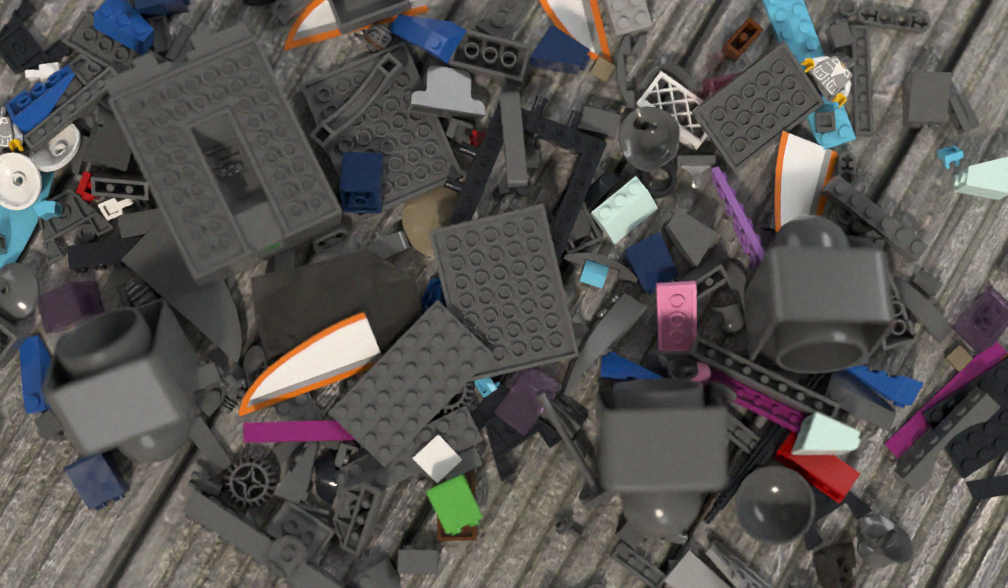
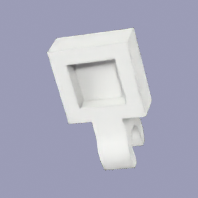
M58 62L40 64L39 70H25L26 79L28 78V81L41 80V83H44L51 74L60 70V64Z
M109 197L98 202V207L108 221L122 215L125 212L124 207L132 205L135 199Z

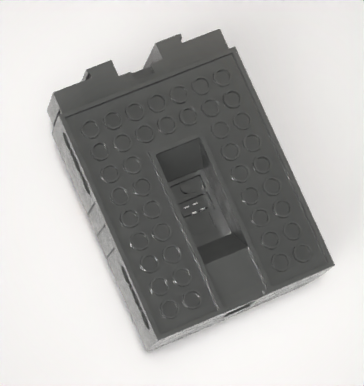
M244 22L212 34V30L209 27L189 36L192 51L185 53V57L171 63L167 61L158 65L153 52L131 60L132 69L103 81L111 97L108 98V102L199 289L212 286L291 248L308 242L316 235L339 225L341 222L342 210L257 37H251Z

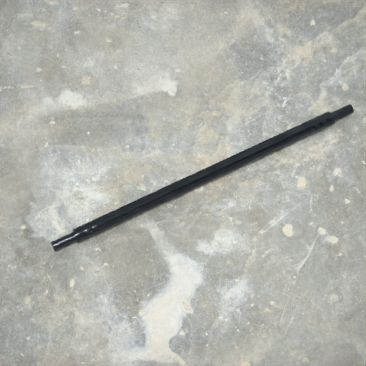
M829 372L814 373L804 387L815 392ZM777 423L773 425L713 502L714 506L702 521L709 525L718 512L725 508L738 491L743 480L757 467L784 432L785 427Z

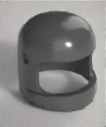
M740 302L711 307L713 313L721 312L724 315L725 321L717 325L721 332L733 333L744 326L745 320Z

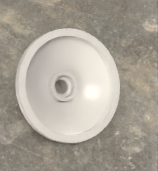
M71 123L36 153L30 149L29 158L43 172H50L64 167L75 157L81 143L79 129Z
M13 152L0 155V205L11 210H22L30 207L37 201L42 190V178L38 167L30 158L20 153Z

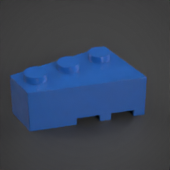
M106 0L94 13V28L135 52L144 55L154 44V29L126 0Z

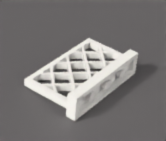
M661 71L636 103L635 109L645 106H659L662 109V106L672 105L673 114L670 115L674 117L677 123V117L687 116L689 125L682 126L678 123L680 129L679 142L694 153L707 137L704 130L701 138L694 135L693 128L701 127V125L692 124L690 115L693 114L689 111L688 102L695 101L700 105L704 101ZM660 78L668 82V89L659 90L658 81ZM672 91L682 92L684 99L674 101ZM669 92L671 101L661 102L659 93ZM650 94H656L658 103L651 104L645 99ZM685 103L686 112L676 113L675 104Z

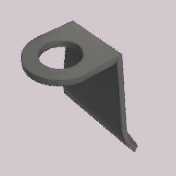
M709 381L708 389L713 390L721 398L722 402L728 399L733 401L737 398V394L731 388L718 382Z

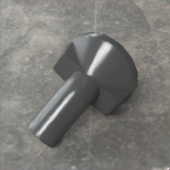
M562 516L556 521V533L564 536L568 532L577 540L582 535L572 526L573 521L567 516Z

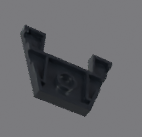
M21 0L22 3L11 14L12 17L7 25H4L0 30V56L16 75L25 72V70L39 67L40 64H47L72 54L61 39H58L44 50L24 26L23 22L38 11L30 0Z
M516 401L484 423L502 482L516 472L505 454L538 432L549 448L563 440L559 433Z
M807 482L815 498L814 519L807 532L803 535L807 551L823 543L822 538L813 526L818 520L845 503L856 520L871 512L872 509L850 491H848L839 504Z

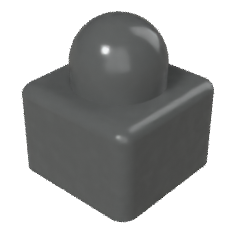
M803 215L793 218L778 230L772 241L771 248L765 253L744 293L749 360L759 366H780L786 370L799 373H825L860 366L866 363L895 326L885 253L878 248L850 247L844 231L832 220L819 215Z
M158 299L136 308L124 307L113 309L85 321L58 339L41 393L79 454L89 456L117 446L130 459L142 463H156L175 455L183 447L189 436L191 428L190 413L198 358L166 299Z
M684 379L631 380L615 384L614 391L595 393L597 465L604 488L611 493H620L624 515L639 532L655 538H667L685 531L693 523L699 512L701 491L719 490L727 483L726 405L713 390L703 388L702 383Z

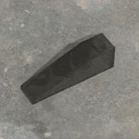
M853 542L822 547L813 554L815 571L823 588H853V586H856V580L852 579V568H856Z

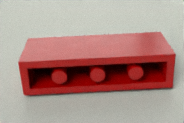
M792 431L777 451L774 459L798 473L807 482L840 504L861 473L835 455L791 454L798 436L797 433Z

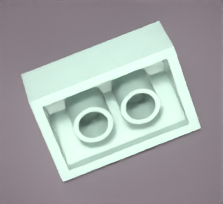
M635 176L592 211L591 216L615 245L654 213L658 207L648 190Z

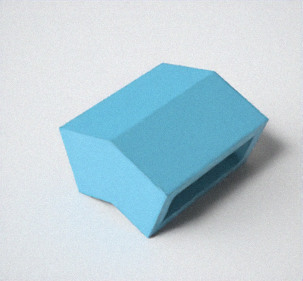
M42 201L33 207L37 215L46 221L52 217H62L63 205L55 201Z
M586 260L580 282L603 288L609 267Z

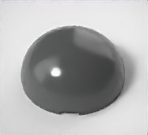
M768 466L752 472L743 480L736 494L735 511L741 527L753 539L767 545H785L799 539L811 526L815 515V498L808 483L798 473L784 467Z

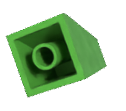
M464 474L426 491L446 534L451 532L452 535L463 531L462 527L469 524L472 527L481 523L480 519L483 518V515Z

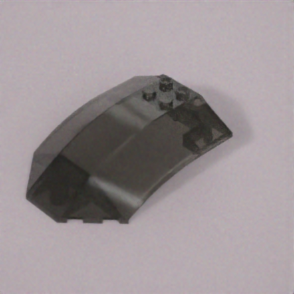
M368 248L304 266L251 277L255 320L270 366L316 334L363 312L383 357L424 314L415 278L401 271L386 259L377 256Z

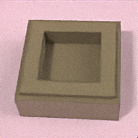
M599 56L590 74L606 83L616 66Z
M957 345L944 359L957 372H960L973 358L961 345Z

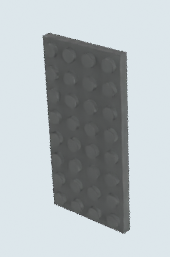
M437 300L328 413L377 461L386 467L494 354Z

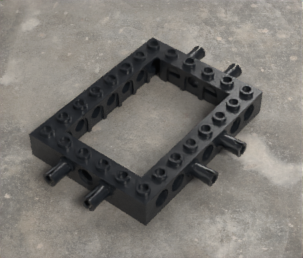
M536 96L531 111L521 108L523 132L534 136L536 140L539 138L549 142L553 147L558 146L568 150L573 155L582 153L550 231L557 263L559 264L607 143L577 130L583 117L581 112L578 113L575 119L577 111L572 110L567 125H562L543 117L542 113L548 100L543 98L542 103L539 104L542 96ZM500 102L497 105L481 146L476 147L462 141L459 147V153L474 158L475 161L467 181H464V183L450 176L446 179L444 188L455 191L460 195L448 226L471 221L478 207L503 144Z

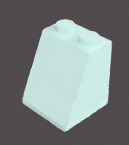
M1008 157L968 166L956 173L952 181L954 192L995 200L1008 196Z
M816 412L805 417L800 428L801 431L798 433L791 454L842 455L858 447L860 432Z

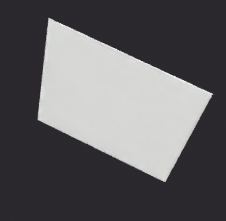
M439 435L413 457L436 483L462 461L459 455Z

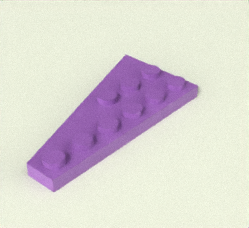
M719 166L712 168L711 179L720 199H725L724 204L728 217L731 215L733 217V228L744 253L750 255L752 271H757L767 250L762 248L760 236L758 234L755 235L753 223L750 218H746L742 203H738L736 200L737 195L734 188L729 187L726 173L724 171L721 172Z

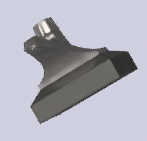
M713 152L677 153L675 161L681 168L690 173L692 177L691 187L699 188L702 173L716 163V155Z

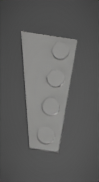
M716 539L710 543L706 551L707 556L736 588H772Z

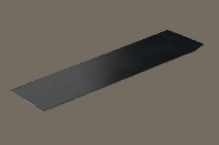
M500 384L497 390L492 392L470 413L478 430L481 431L485 427L484 423L507 407L517 394Z
M1008 475L965 482L973 500L1008 495Z

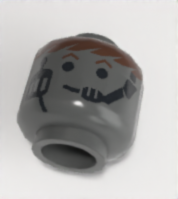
M380 23L372 25L364 37L368 43L366 47L373 52L386 49L392 40L391 31Z

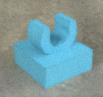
M955 145L937 150V157L943 161V166L947 169L950 168L949 163L953 161L954 165L959 166V159L964 158L963 151Z
M491 377L475 380L474 384L483 398L497 390L500 382L494 383Z

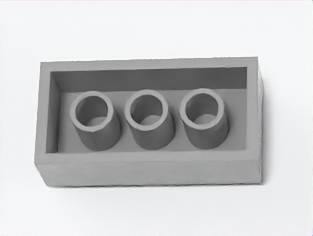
M602 0L614 42L623 40L626 35L634 37L651 32L653 25L645 0Z

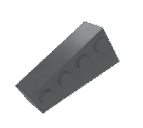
M888 271L895 326L878 346L882 350L920 341L914 332L911 320L907 316L905 305L901 302L898 289L890 271Z

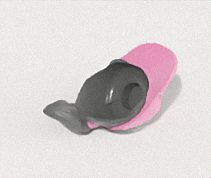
M657 355L661 371L666 375H670L672 379L700 382L711 376L709 366L703 362L685 358H677L669 362L666 356Z

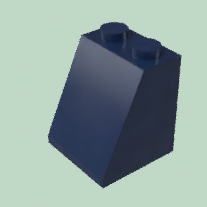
M134 0L136 10L145 21L148 20L147 18L165 14L170 16L189 12L188 5H191L190 0Z
M551 25L531 54L530 66L537 69L578 75L580 71L584 72L591 58L589 56L590 49Z
M344 152L339 186L343 213H382L384 174L382 153Z
M660 232L634 244L622 253L630 271L637 277V284L643 294L647 292L649 295L655 293L656 283L676 282L675 278L679 273Z
M105 451L86 456L63 468L89 510L96 509V511H99L108 506L107 502L111 500L117 502L125 498L124 494L129 492L111 452L105 453Z

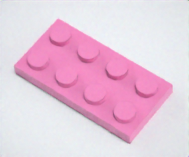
M696 281L656 283L658 351H688L694 338L697 337Z

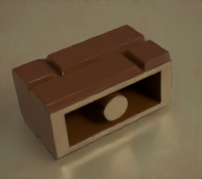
M748 18L725 43L721 51L733 62H736L763 31L762 27L751 18Z

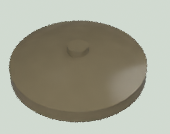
M443 186L407 201L402 216L403 230L409 243L421 254L435 258L429 230L448 226L460 198L459 193ZM477 209L474 212L472 220L478 219Z

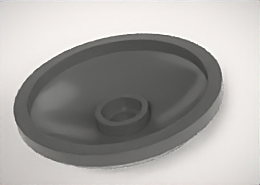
M9 263L0 268V315L8 320L24 319L33 312L40 296L39 281L35 272L29 266L22 263Z

